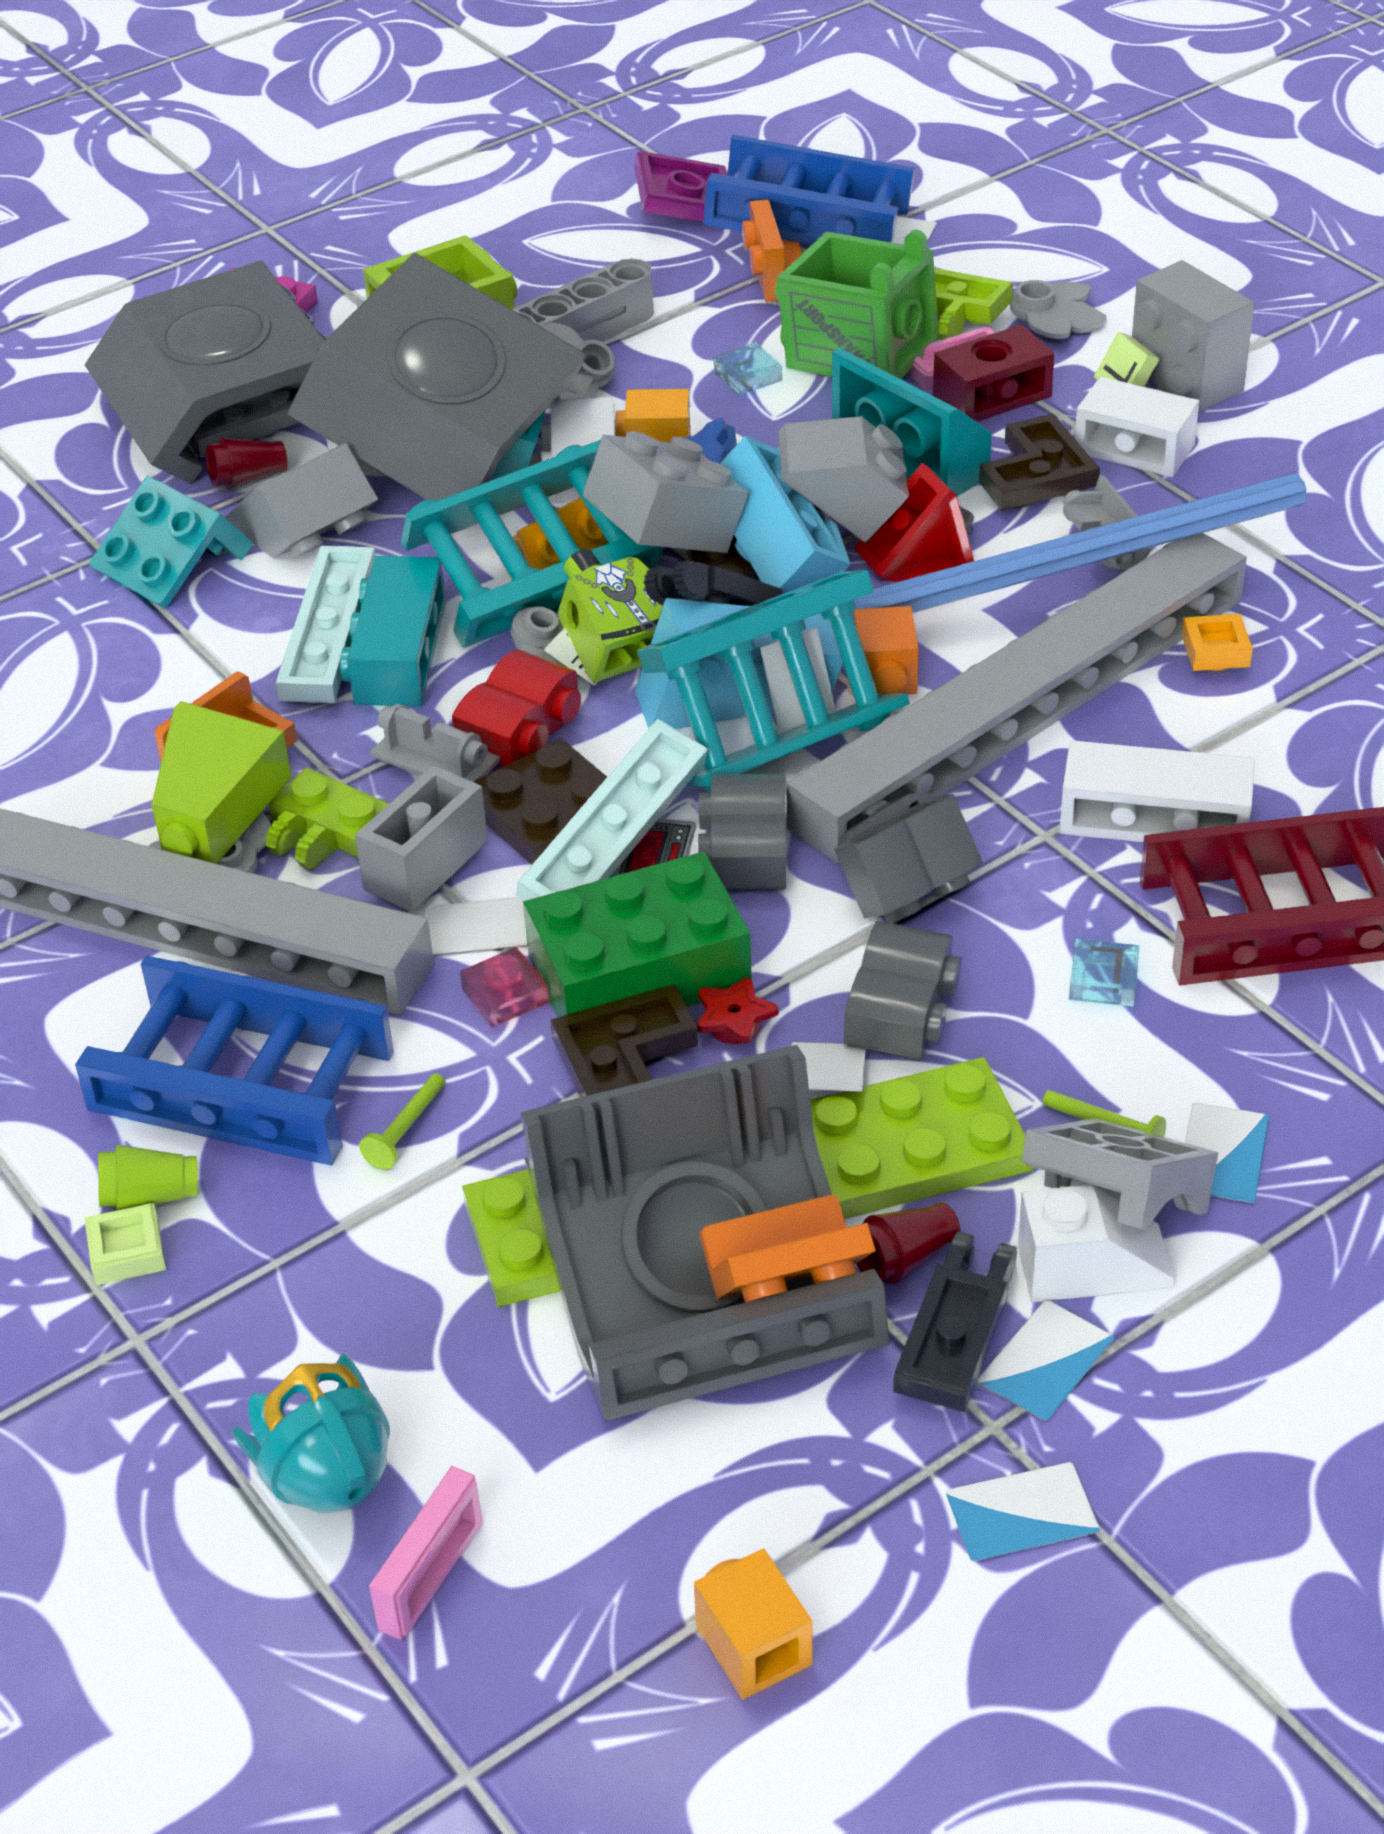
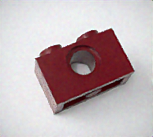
M1022 324L934 352L933 396L959 409L976 422L1052 397L1055 353Z

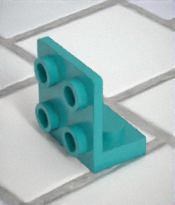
M147 475L90 560V566L158 606L166 608L204 551L218 557L223 550L243 560L253 542L220 513Z

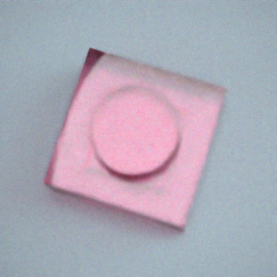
M517 947L460 971L462 990L492 1028L549 1003L547 983Z

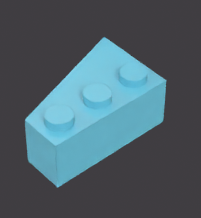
M744 436L720 464L732 471L731 478L749 492L734 533L737 539L735 547L740 555L751 563L760 578L758 581L781 588L785 594L839 572H844L851 564L837 524L831 520L826 523L821 509L781 480L780 450Z
M666 598L650 645L750 606ZM816 614L804 619L806 629L803 631L814 627L818 628L831 691H833L843 661L829 619L823 620L821 614ZM767 633L752 639L755 649L750 651L769 711L774 712L760 648L779 641V639L773 640L771 634ZM719 652L700 659L703 669L698 671L714 721L720 722L746 717L728 660H721ZM642 668L635 693L648 729L657 718L675 729L691 727L676 680H669L666 672L644 673Z

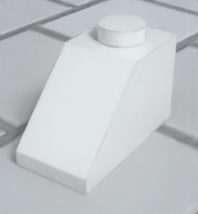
M1092 1184L1022 1191L1018 1251L1031 1303L1043 1302L1044 1300L1052 1301L1173 1288L1174 1275L1159 1224L1152 1221L1149 1228L1141 1230L1117 1223L1120 1200Z

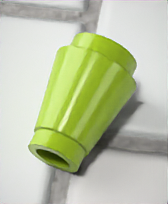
M116 1144L115 1151H98L99 1207H116L117 1211L149 1203L157 1205L181 1200L184 1197L198 1196L197 1156H183V1154Z

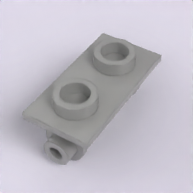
M1099 475L1095 491L1074 490L1069 492L1063 500V513L1065 517L1073 522L1079 531L1093 529L1137 516L1104 475ZM1151 548L1101 562L1106 567L1122 568L1125 571L1146 559Z
M395 704L392 707L387 705L382 708L378 716V726L383 728L384 738L370 750V756L419 776L432 765H435L471 782L485 777L500 762V756L488 752L487 745L481 742L478 734L473 732L466 733L441 722H438L431 729L429 717L411 711L402 704Z

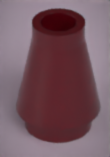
M220 437L218 443L208 444L206 448V465L209 478L214 486L225 485L227 490L274 473L286 472L287 453L282 441L267 442Z
M939 1202L924 1208L867 1216L862 1224L868 1223L875 1252L856 1264L861 1272L875 1269L881 1281L897 1283L945 1246L953 1243L955 1234L958 1231L961 1232L957 1215L948 1204Z

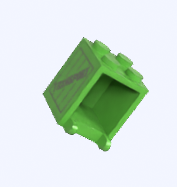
M912 230L905 237L904 245L825 232L776 278L775 295L780 306L782 324L780 340L784 346L786 368L832 377V352L841 348L902 379L913 368L914 360L918 356L922 358L925 355L924 350L931 343L939 341L933 250L928 249L927 238L920 230Z

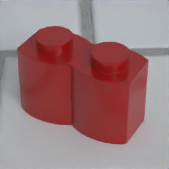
M514 650L498 662L486 682L478 684L462 698L452 714L453 727L466 733L473 732L478 734L481 742L487 745L488 752L500 756L498 764L506 766L545 746L548 735L557 732L565 723H570L576 717L581 705L577 672L525 651Z

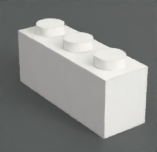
M1070 740L1063 784L1059 834L1144 842V835L1249 823L1252 807L1255 758Z

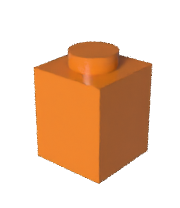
M911 606L854 610V621L877 693L917 694L919 648Z

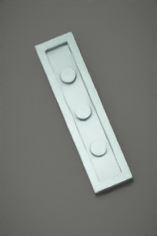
M320 546L276 680L278 701L304 702L308 704L336 702L342 682L340 671L341 652L343 647H351L352 612H360V581L362 578H369L375 557L374 547Z
M657 718L517 882L516 895L526 901L609 878L705 764L708 748Z

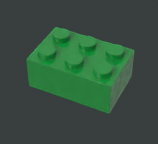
M705 852L523 901L528 957L535 971L547 984L548 999L557 1017L675 984L685 1005L690 1007L701 1004L698 992L703 987L728 989L743 978H750L752 980L751 933Z

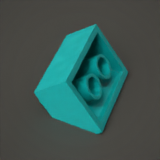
M841 348L832 352V419L862 416L875 427L882 424L892 430L903 444L906 476L911 477L921 463H924L942 479L957 497L979 484L980 464L990 462L991 431L959 409Z

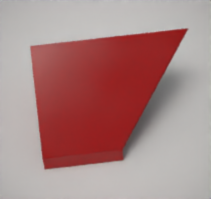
M921 463L907 481L909 497L866 543L860 539L854 547L855 551L879 577L886 581L894 582L904 581L975 561L957 495L924 463Z

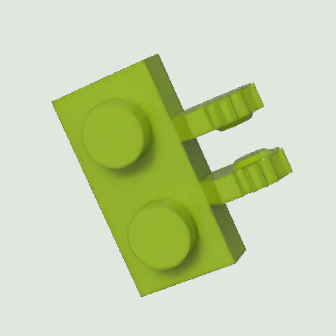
M934 268L937 315H942L938 321L940 340L960 335L965 320L974 324H992L1014 300L1013 282Z
M306 767L286 784L269 803L271 819L275 821L269 826V830L266 831L265 846L270 849V852L279 856H285L291 848L294 849L296 847L294 859L299 862L300 866L309 870L311 868L315 869L316 866H319L320 862H324L337 849L358 858L355 834L389 803Z

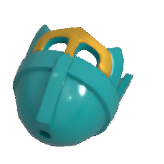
M341 1354L336 1363L299 1364L271 1393L252 1394L249 1397L248 1416L254 1435L245 1433L239 1426L230 1430L239 1447L257 1468L263 1482L281 1502L297 1505L318 1513L345 1511L365 1501L378 1486L387 1466L388 1439L390 1435L389 1421L380 1403L371 1393L361 1372L346 1354ZM332 1380L338 1382L339 1385L336 1390L323 1393L319 1383ZM303 1393L308 1397V1401L285 1417L283 1406L293 1394Z

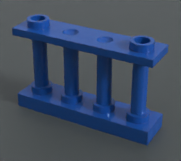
M732 135L727 175L711 173L707 180L703 225L742 232V221L750 220L749 201L769 199L780 237L783 240L812 245L825 232H833L893 243L897 213L907 215L909 212L915 168Z
M146 955L140 965L150 1009L122 1052L86 1046L75 1063L87 1110L333 1166L343 1147L335 1100L333 1098L357 1055L386 1061L391 1059L394 1048L387 1006L370 1003L366 1000L337 996L190 965L186 962H176ZM177 1015L209 1022L183 1065L177 1066L150 1060V1057ZM236 1028L269 1035L244 1079L210 1073ZM296 1041L330 1048L306 1092L299 1093L271 1086Z

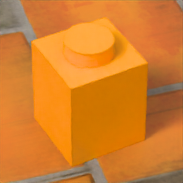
M689 389L627 390L625 410H616V436L626 437L627 432L633 431L646 434L657 441L669 443L673 437L691 436Z
M764 1548L740 1560L728 1559L720 1562L710 1569L703 1578L694 1581L696 1627L742 1700L813 1665L812 1619Z

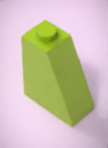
M180 701L173 710L151 804L161 850L217 864L292 777L284 731Z

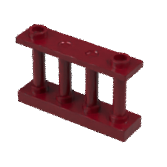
M1384 807L1144 835L1140 872L1141 887L1145 890L1171 886L1184 921H1177L1172 969L1179 986L1384 961ZM1356 864L1371 898L1336 902L1322 868ZM1295 872L1309 905L1273 909L1260 876ZM1233 879L1247 913L1211 917L1198 883Z

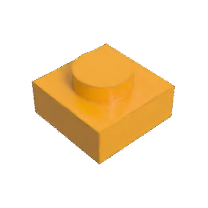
M1240 613L1183 618L1182 639L1193 671H1221L1228 668L1251 666L1253 648Z

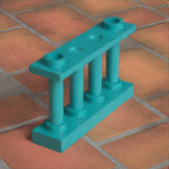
M601 440L582 447L580 445H571L560 451L555 457L438 501L435 499L422 501L413 507L411 511L406 512L401 538L405 551L430 543L463 598L459 602L453 632L463 649L511 630L513 617L524 608L544 607L554 612L559 610L569 579L564 571V564L571 555L582 549L578 548L549 501L548 497L573 487L575 488L608 541V544L591 550L601 565L627 557H634L639 559L649 569L657 567L663 547L638 545L583 496ZM527 505L560 559V563L542 570L531 568L500 518V515ZM479 524L512 581L491 590L488 587H482L451 534Z
M867 569L839 572L637 650L644 673L666 672L669 680H676L695 740L708 748L705 764L686 786L705 787L706 792H711V774H740L856 726L860 732L872 730L890 717V712L910 705L907 693H877L852 615V611L857 609L854 600L874 592ZM821 613L823 620L829 619L856 702L831 714L827 713L801 632L806 629L804 619ZM767 633L771 634L773 640L779 639L806 724L777 735L750 651L755 649L752 639ZM718 652L721 660H728L755 742L754 745L727 756L698 671L703 669L700 659Z

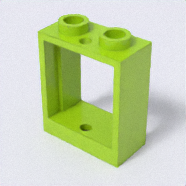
M467 235L415 251V253L462 281L467 282L510 309L515 308L514 299L517 298L518 289L513 275L510 271L503 269L491 258L485 249L482 250ZM414 252L364 268L366 299Z

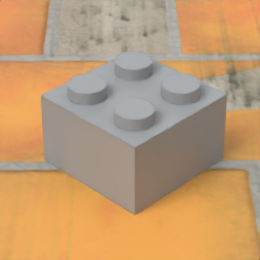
M1180 260L1136 281L1132 337L1160 358L1148 381L1167 393L1199 400L1198 412L1243 392L1254 301L1184 260Z
M630 431L627 432L626 437L602 435L583 496L638 545L727 553L749 492L731 478L732 471L706 458L702 454L703 448L699 444L681 437H673L670 443L661 442L646 434Z

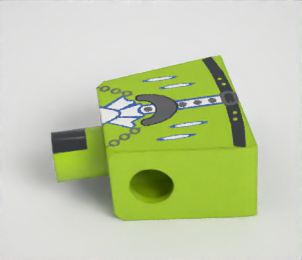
M582 549L571 555L564 564V571L569 579L558 614L588 677L593 683L642 667L637 650L651 644L663 605L658 604V602L654 603L646 595L647 592L644 589L645 584L643 581H645L644 575L647 574L646 571L650 569L639 559L627 557L601 565L591 550Z

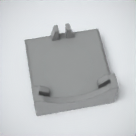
M1091 1118L1028 1129L1026 1131L1021 1161L1026 1162L1028 1166L1045 1170L1044 1186L1049 1188L1070 1187L1072 1179L1121 1193L1116 1222L1143 1230L1150 1227L1153 1219L1166 1202L1171 1199L1174 1200L1176 1208L1188 1210L1199 1215L1208 1213L1218 1152L1098 1118Z

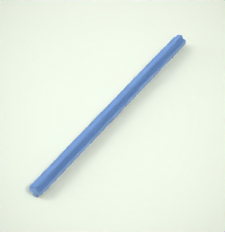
M1299 474L1285 475L874 588L873 593L855 599V605L857 609L911 606L912 613L1303 506L1307 501L1306 485Z

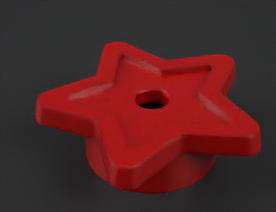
M743 978L728 989L703 987L698 992V998L706 1009L697 1022L698 1032L711 1033L717 1040L724 1043H750L759 1033L762 1021L779 1015L777 1004L755 996L753 982L750 978Z

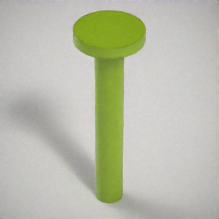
M434 1073L430 1076L382 1135L369 1133L360 1141V1152L369 1164L382 1170H388L395 1165L398 1160V1152L395 1148L396 1143L446 1084L445 1079L440 1074Z
M1047 1090L1043 1098L1044 1106L1083 1120L1098 1118L1158 1136H1165L1166 1119L1159 1115H1155L1148 1124L1052 1090Z

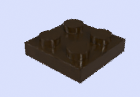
M559 738L474 783L482 786L486 824L533 865L604 782L607 776L566 741Z

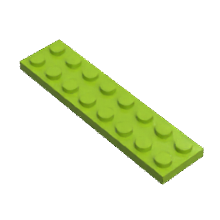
M985 1057L863 1086L862 1091H843L810 1099L817 1148L831 1193L839 1199L844 1219L1033 1171V1167L1021 1161L1026 1135ZM528 1170L462 1185L464 1204L497 1307L560 1292Z

